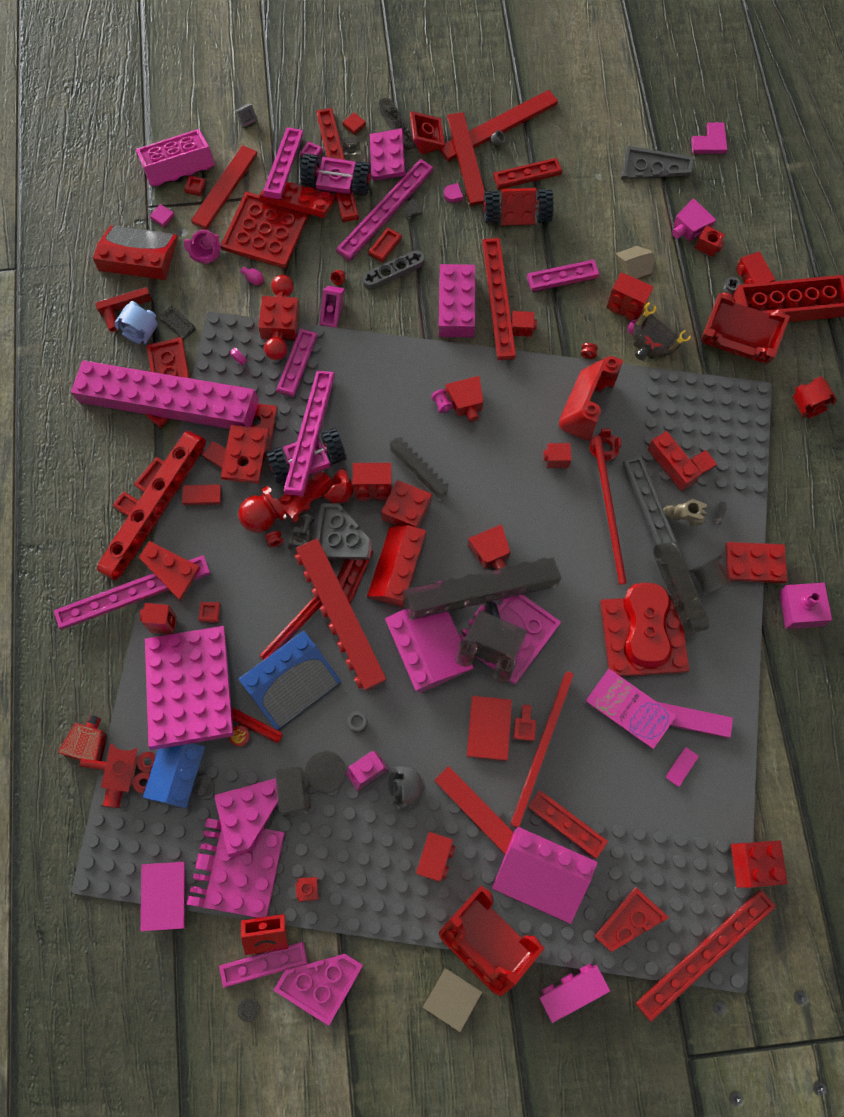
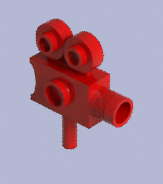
M110 744L107 762L81 758L79 766L105 770L101 789H106L103 806L120 808L123 792H129L130 785L133 786L136 792L144 794L146 786H140L139 781L146 779L148 782L149 773L151 772L156 755L152 752H144L140 756H136L138 748L120 750L114 747V744ZM146 758L151 759L152 764L146 766L144 764V760ZM136 765H137L138 768H139V770L142 771V772L139 773V774H137V775L134 777L135 769H136Z

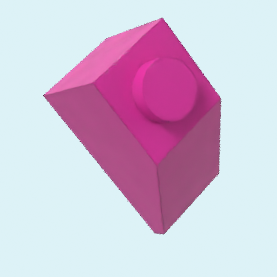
M327 286L323 289L319 325L337 328L343 308L344 288Z

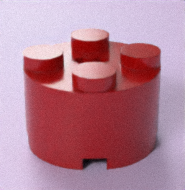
M822 376L815 378L812 383L796 387V393L792 397L803 418L806 415L808 418L815 417L827 411L829 404L833 406L837 402V398L830 385Z

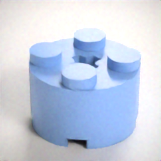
M131 301L124 307L115 321V327L117 330L121 328L123 330L122 335L129 340L139 344L141 341H144V344H146L158 323L154 312L146 311L136 302Z

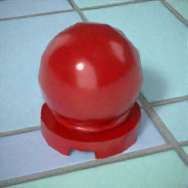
M269 486L260 489L261 496L253 495L246 498L240 504L238 518L245 530L253 533H262L268 531L274 525L275 519H279L282 522L288 518L278 498H273L272 490Z

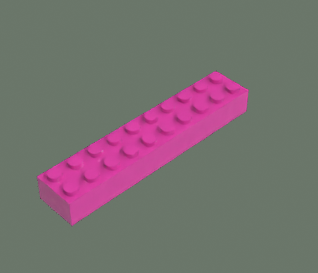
M83 360L71 390V394L79 403L141 414H151L152 416L230 429L231 425L251 427L259 403L255 390L250 388Z

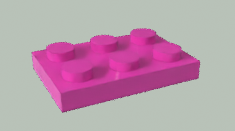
M402 128L370 134L371 178L373 181L406 176Z

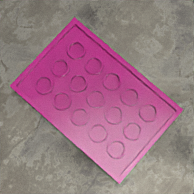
M224 626L146 638L148 745L150 750L234 736Z

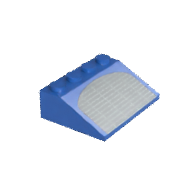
M302 631L239 678L241 684L276 730H279L341 683L339 677L305 631Z

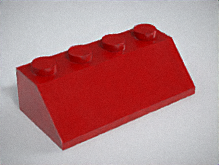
M409 525L389 527L367 598L402 608L405 607L426 540V530Z

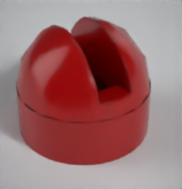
M336 270L331 273V281L335 285H341L346 279V274L341 270Z

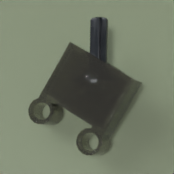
M490 601L485 605L487 613L479 610L465 640L460 642L455 660L457 664L463 667L470 666L475 656L484 659L487 663L491 662L496 665L493 671L494 679L500 683H507L512 677L516 666L515 660L528 631L500 619L497 604L494 601Z

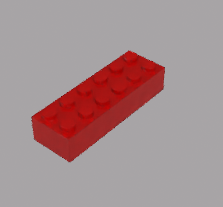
M843 275L743 284L738 285L733 298L735 303L768 314L775 312V310H782L786 312V315L790 316L788 322L844 317Z

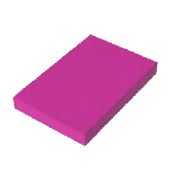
M186 862L142 864L140 931L185 929Z

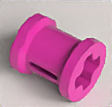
M439 389L431 395V399L435 401L440 414L448 412L453 407V403L449 402L446 396L445 389Z

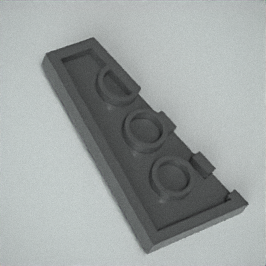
M627 146L621 179L690 176L694 157Z

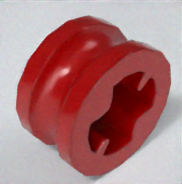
M584 343L581 356L586 359L595 358L598 350L597 345Z
M273 531L265 535L268 547H276L284 542L280 531Z

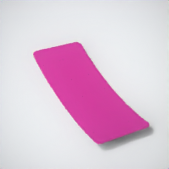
M685 747L666 775V778L680 787L699 756Z

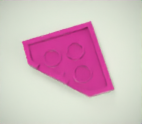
M276 779L214 795L228 857L251 850L257 836L262 832L273 810L281 801Z
M342 954L284 971L273 991L330 1026L363 964L347 954Z

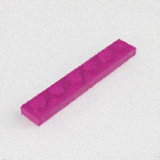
M286 128L264 188L265 197L281 199L303 137V130Z

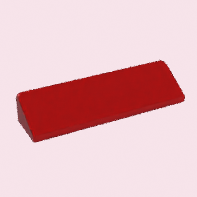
M344 560L337 579L350 604L370 560Z

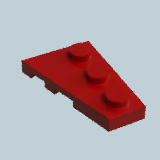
M321 470L308 479L304 496L284 494L278 500L283 506L286 515L296 523L299 520L298 515L302 511L306 512L310 508L309 504L314 499L320 498L333 482Z
M635 887L594 937L608 951L613 952L669 917Z

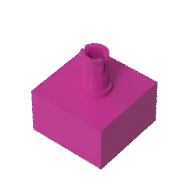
M825 583L786 585L779 592L786 629L824 627L832 621Z

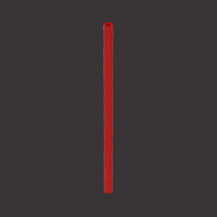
M601 436L594 437L595 450L619 585L627 584L602 440Z

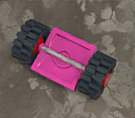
M306 153L303 155L300 171L301 185L350 194L352 186L353 193L368 194L371 180V163L322 157L320 165L319 155Z
M336 428L321 432L324 446H322L320 439H318L309 475L330 468V462L333 465L347 459ZM297 442L283 447L287 459L284 458L280 447L266 452L270 469L277 484L287 480L288 467L291 465Z

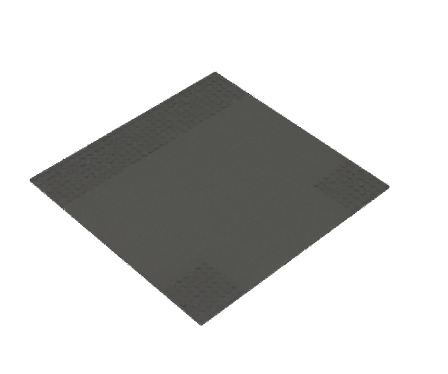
M208 312L191 379L254 389L259 398L258 404L277 406L278 411L270 450L280 447L284 458L287 459L283 447L298 440L316 371L334 372L335 379L319 439L322 446H324L321 432L336 428L347 459L333 465L330 462L331 467L323 471L332 480L335 473L343 469L347 472V476L353 485V463H391L392 489L396 480H399L432 494V503L420 526V529L426 530V540L404 608L367 598L389 527L394 526L382 521L381 511L387 500L369 499L367 501H360L354 498L353 492L349 501L340 503L372 541L371 550L373 554L350 606L386 677V682L366 692L362 688L358 689L354 681L356 677L354 670H349L345 662L348 658L345 652H340L336 643L339 639L336 634L332 635L328 627L331 623L328 617H323L319 608L291 639L305 631L339 677L341 683L281 727L278 731L283 734V737L279 743L249 728L247 729L250 732V741L243 747L234 746L230 742L229 737L194 743L205 748L185 809L145 799L143 794L136 792L132 785H130L128 793L123 792L120 808L105 807L103 802L106 789H101L105 770H99L72 885V893L141 904L142 864L186 862V911L246 920L257 918L187 905L189 896L204 899L206 897L204 894L190 892V889L194 886L205 890L208 888L209 881L195 880L193 876L194 873L206 876L211 875V871L195 869L199 853L215 856L216 853L200 849L201 844L204 843L216 847L218 844V838L203 836L204 831L216 833L221 831L205 827L207 818L220 820L214 795L276 779L281 801L273 810L270 819L263 829L284 832L285 835L268 916L284 914L287 926L450 950L440 939L439 931L482 885L493 895L494 903L491 908L521 938L526 935L535 936L545 948L534 961L535 963L576 969L591 963L592 966L597 964L599 970L603 973L660 981L751 898V888L736 887L731 844L753 842L764 582L727 581L725 544L727 542L765 544L771 383L622 364L613 389L606 387L601 393L593 392L590 401L599 405L601 413L592 437L600 433L601 429L609 428L612 435L616 438H621V447L617 457L611 461H605L627 584L619 585L598 461L590 452V441L564 432L559 427L560 416L580 372L584 368L598 362L597 360L515 350V359L497 360L496 348L298 323V333L301 328L317 333L318 337L295 397L277 393L276 389L295 340H284L287 344L286 356L278 361L271 360L264 352V345L268 339H261L258 328L259 318ZM233 348L238 349L247 359L244 365L237 363L230 355V351ZM476 376L480 377L483 409L477 412L478 420L469 422L467 415L457 416L453 407L446 413L440 414L438 412V406L431 399V395L435 391L445 389L448 383ZM256 418L253 420L252 424L258 425L260 424L261 420ZM181 421L176 444L186 431H190L205 438L206 445L158 519L153 543L186 560L204 555L211 575L194 580L181 602L170 590L139 601L102 757L103 762H107L110 744H114V747L120 750L138 748L136 756H140L144 752H152L156 755L158 749L150 750L148 745L145 639L168 634L150 633L142 624L140 612L141 609H144L145 603L164 604L171 607L177 616L174 634L224 626L231 708L233 707L274 728L241 684L239 678L263 661L260 658V654L314 598L311 591L314 588L311 582L307 583L303 575L305 569L303 565H298L294 555L297 554V547L316 539L321 504L330 502L323 497V495L327 494V491H325L320 498L314 499L309 504L310 508L306 512L302 511L298 515L299 520L296 523L288 517L282 522L279 519H275L274 525L268 531L262 533H253L245 530L238 518L240 504L246 498L253 495L261 496L260 489L265 486L270 487L274 499H279L285 494L284 487L286 481L277 484L267 458H264L260 484L222 480V469L204 459L202 454L212 441L226 448L230 429ZM665 431L671 435L689 459L707 450L717 464L715 468L702 474L695 484L683 492L679 490L647 450L651 441ZM548 443H570L571 463L569 468H547L546 461H543V450H546ZM602 443L603 451H611L607 443ZM642 456L663 508L667 505L677 506L694 499L707 504L706 509H703L707 514L704 515L706 519L704 524L692 527L684 519L673 520L667 517L697 590L695 594L679 598L690 671L688 673L628 676L622 678L656 702L732 717L731 738L729 739L669 726L655 748L652 749L586 702L608 670L600 601L604 599L625 598L628 589L637 583H655L664 587L669 595H676L624 468V460ZM244 459L241 466H246L249 461ZM315 473L310 474L308 479L311 478ZM221 484V504H182L183 485ZM502 524L510 549V557L504 561L508 569L503 573L497 574L494 566L487 569L483 568L467 544L468 538ZM273 531H280L284 542L276 547H268L265 535ZM328 560L337 577L344 560ZM148 567L145 576L153 574ZM502 580L561 621L559 627L516 685L467 651L474 667L473 670L420 694L413 686L385 618L410 608L408 602L410 598L412 599V597L415 598V595L423 594V587L428 588L441 581L445 587L443 590H446L447 597L440 598H443L458 633L463 635L461 631L465 628L477 636L479 631L471 627L468 622L470 619H473L480 623L473 615L481 605H486L484 602L486 599L489 598L499 606L501 605L502 601L495 598L491 592L493 589L497 590L496 586ZM200 602H220L219 623L198 621ZM567 671L574 673L519 827L598 862L588 889L571 924L492 889L505 854L434 782L449 766L514 832L515 828L510 827V823L563 676ZM472 696L512 700L507 761L467 757ZM523 704L531 705L530 719L536 720L535 741L514 739L515 719L522 718ZM355 711L364 713L368 721L366 729L359 733L351 731L347 724L348 716ZM233 721V728L236 726H243ZM687 747L697 754L699 758L680 787L669 781L666 775L684 748ZM371 751L379 752L390 770L357 791L346 775L348 767ZM146 758L144 764L146 766L151 765V759ZM136 765L134 777H135L137 774H139V773L142 772V771L139 770V768H138L137 765ZM405 766L414 768L421 778L424 779L425 790L420 801L414 806L396 809L393 805V802H396L395 796H390L389 774L394 772L392 767ZM141 779L139 781L140 786H146L147 780ZM539 790L608 841L597 859H594L527 808ZM429 832L453 839L452 845L456 846L452 858H447L445 866H448L449 870L446 879L441 878L440 883L416 875ZM318 877L319 883H317L320 900L299 902L298 898H296V882H298V878ZM637 887L669 918L610 952L594 935L630 892ZM749 933L691 986L746 993Z

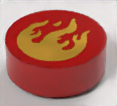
M244 726L234 727V736L229 737L230 742L236 747L247 745L250 741L248 729Z

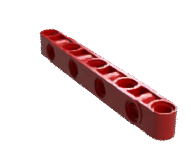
M186 431L182 435L97 565L98 572L113 580L121 577L206 445L205 438L190 431Z

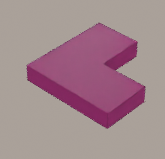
M707 123V136L692 137L693 154H726L727 152L724 123Z

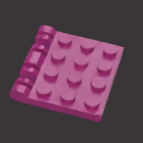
M500 580L496 586L497 590L493 589L491 593L495 598L502 601L500 606L497 604L502 627L516 633L513 641H481L484 633L490 630L484 605H481L473 615L480 623L473 619H470L468 622L471 627L479 631L478 635H474L465 628L461 631L463 635H459L467 651L516 685L559 627L561 621L509 584ZM488 598L484 602L486 604L493 600Z
M207 818L205 827L221 831L220 833L204 831L203 836L218 838L219 840L217 847L204 843L201 844L200 849L216 853L215 856L199 853L195 869L211 871V875L206 876L194 873L193 878L199 881H209L207 890L195 886L191 887L190 892L204 894L206 897L204 899L189 896L187 905L257 918L268 917L285 833L263 829L254 841L250 851L228 857L220 820Z

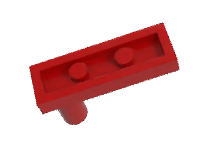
M147 287L95 303L100 315H104L110 332L117 331L114 312L123 310L131 301L136 302L138 305L152 301Z

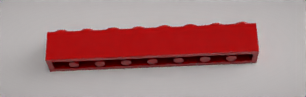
M318 538L297 547V554L294 555L298 565H303L305 569L303 575L307 583L311 582L314 588L311 591L315 600L319 599L322 604L319 608L323 617H328L331 623L328 627L332 635L336 634L339 639L336 643L340 652H345L348 658L345 662L349 670H354L356 677L354 681L358 689L362 688L366 692L386 682V677Z

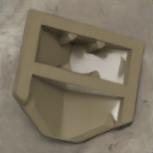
M635 246L615 253V257L625 274L638 280L652 274L655 257L651 250Z

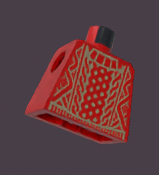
M90 715L86 726L75 723L58 753L80 761L81 758L102 761L107 734L98 729L101 718Z

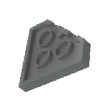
M339 503L321 504L316 539L318 538L327 559L370 560L372 541Z

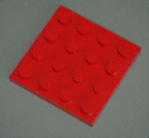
M245 191L221 243V250L286 269L310 214L260 201V195Z
M669 595L671 607L666 619V630L672 644V654L667 663L657 667L638 665L627 655L626 640L631 629V619L626 608L625 598L604 599L600 601L608 669L620 677L688 673L690 671L678 595Z

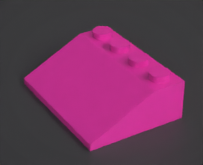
M199 129L136 149L150 186H160L163 182L175 181L181 176L193 175L196 171L209 170L212 166H215L209 145Z
M443 598L404 609L385 618L413 686L418 693L421 694L474 669Z
M518 827L514 830L492 889L571 924L588 889L598 862Z

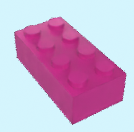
M440 264L439 337L474 338L475 265Z

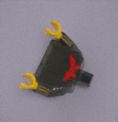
M650 302L645 304V312L641 313L634 324L633 336L635 340L633 344L639 349L635 356L641 361H644L647 356L650 359H654L656 356L661 358L671 355L682 345L683 341H688L691 337L690 335L687 339H683L682 334L686 331L684 330L680 333V337L676 339L678 335L653 315L648 316L656 311V306L653 307L652 311L647 310Z

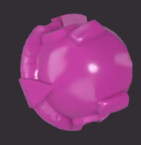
M199 230L194 233L192 240H184L185 251H188L190 258L196 262L209 264L215 262L219 257L221 245L217 234L214 235L208 230Z

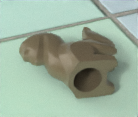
M691 499L677 506L667 505L663 508V512L670 519H684L689 522L690 527L698 526L706 522L704 515L707 513L703 509H706L707 504Z

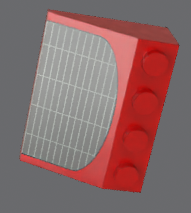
M110 225L97 243L93 260L98 271L166 280L178 235Z

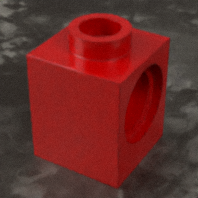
M706 225L698 238L695 249L714 257L717 251L720 252L725 244L722 241L725 234Z
M513 311L511 320L513 336L532 337L533 330L537 329V319H534V312Z

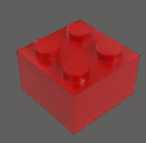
M621 272L611 290L606 308L614 313L625 316L629 320H640L645 311L644 306L649 302L654 287Z
M353 463L354 498L360 501H367L369 499L387 500L392 491L391 463Z
M396 480L381 511L382 521L394 526L409 525L420 528L432 503V494Z
M781 840L731 844L737 888L788 884Z

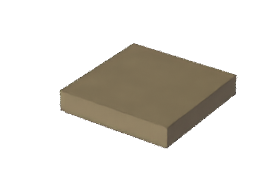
M445 968L423 1008L461 1032L482 991Z

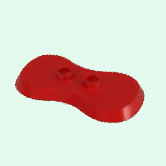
M637 583L632 585L625 596L626 608L631 619V629L626 640L627 655L634 663L641 666L657 667L664 665L669 661L672 654V644L666 630V619L671 607V598L667 590L658 584Z

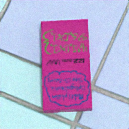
M610 669L607 670L586 700L589 705L652 749L655 748L676 718L674 713Z

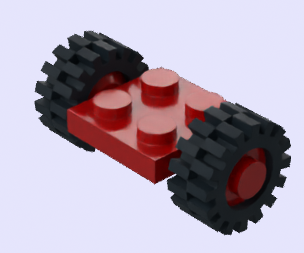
M536 188L501 189V203L499 191H484V222L499 223L500 211L501 225H535V216L538 222H551L554 211L552 189L536 190Z

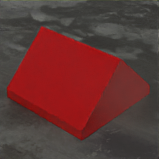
M411 111L410 119L413 141L421 155L444 148L445 142L441 118Z

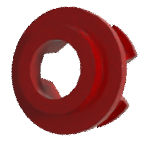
M603 428L594 437L601 436L602 443H607L610 446L611 451H604L605 461H611L619 454L621 438H616L612 435L611 429ZM592 437L589 449L591 454L597 459L594 437Z

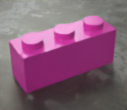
M589 963L580 968L581 973L573 977L571 973L561 979L562 983L554 987L551 984L541 990L543 994L539 998L552 1023L610 992V988L597 964L592 966Z

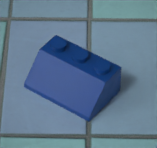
M190 743L158 749L143 798L185 809L205 747Z

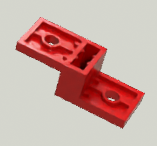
M258 404L254 419L258 418L261 420L258 425L252 424L251 427L230 426L221 472L222 480L260 484L264 458H267L266 452L271 449L278 411L277 406ZM241 460H248L249 462L246 466L238 465Z

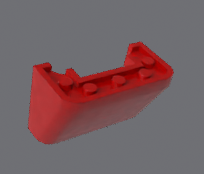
M719 293L700 341L706 345L768 364L776 356L790 316L786 315V312L782 310H775V312L768 314L735 303L732 294Z
M609 356L584 368L580 372L559 419L561 430L591 441L601 409L598 404L591 402L590 398L594 391L601 393L606 387L614 388L624 360Z
M481 885L440 929L439 937L494 994L502 996L517 984L545 948L535 936L526 935L521 938L491 908L494 903L493 895Z

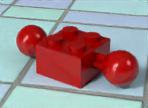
M278 275L272 280L271 289L276 297L262 296L258 328L261 339H268L264 345L266 356L275 361L283 359L287 354V344L284 340H296L298 333L299 302L298 298L288 297L294 290V284L292 279L286 275Z

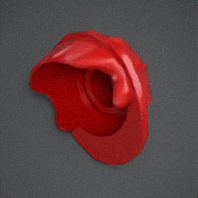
M340 469L333 476V484L326 490L327 494L323 495L330 503L340 504L347 502L354 492L347 472Z

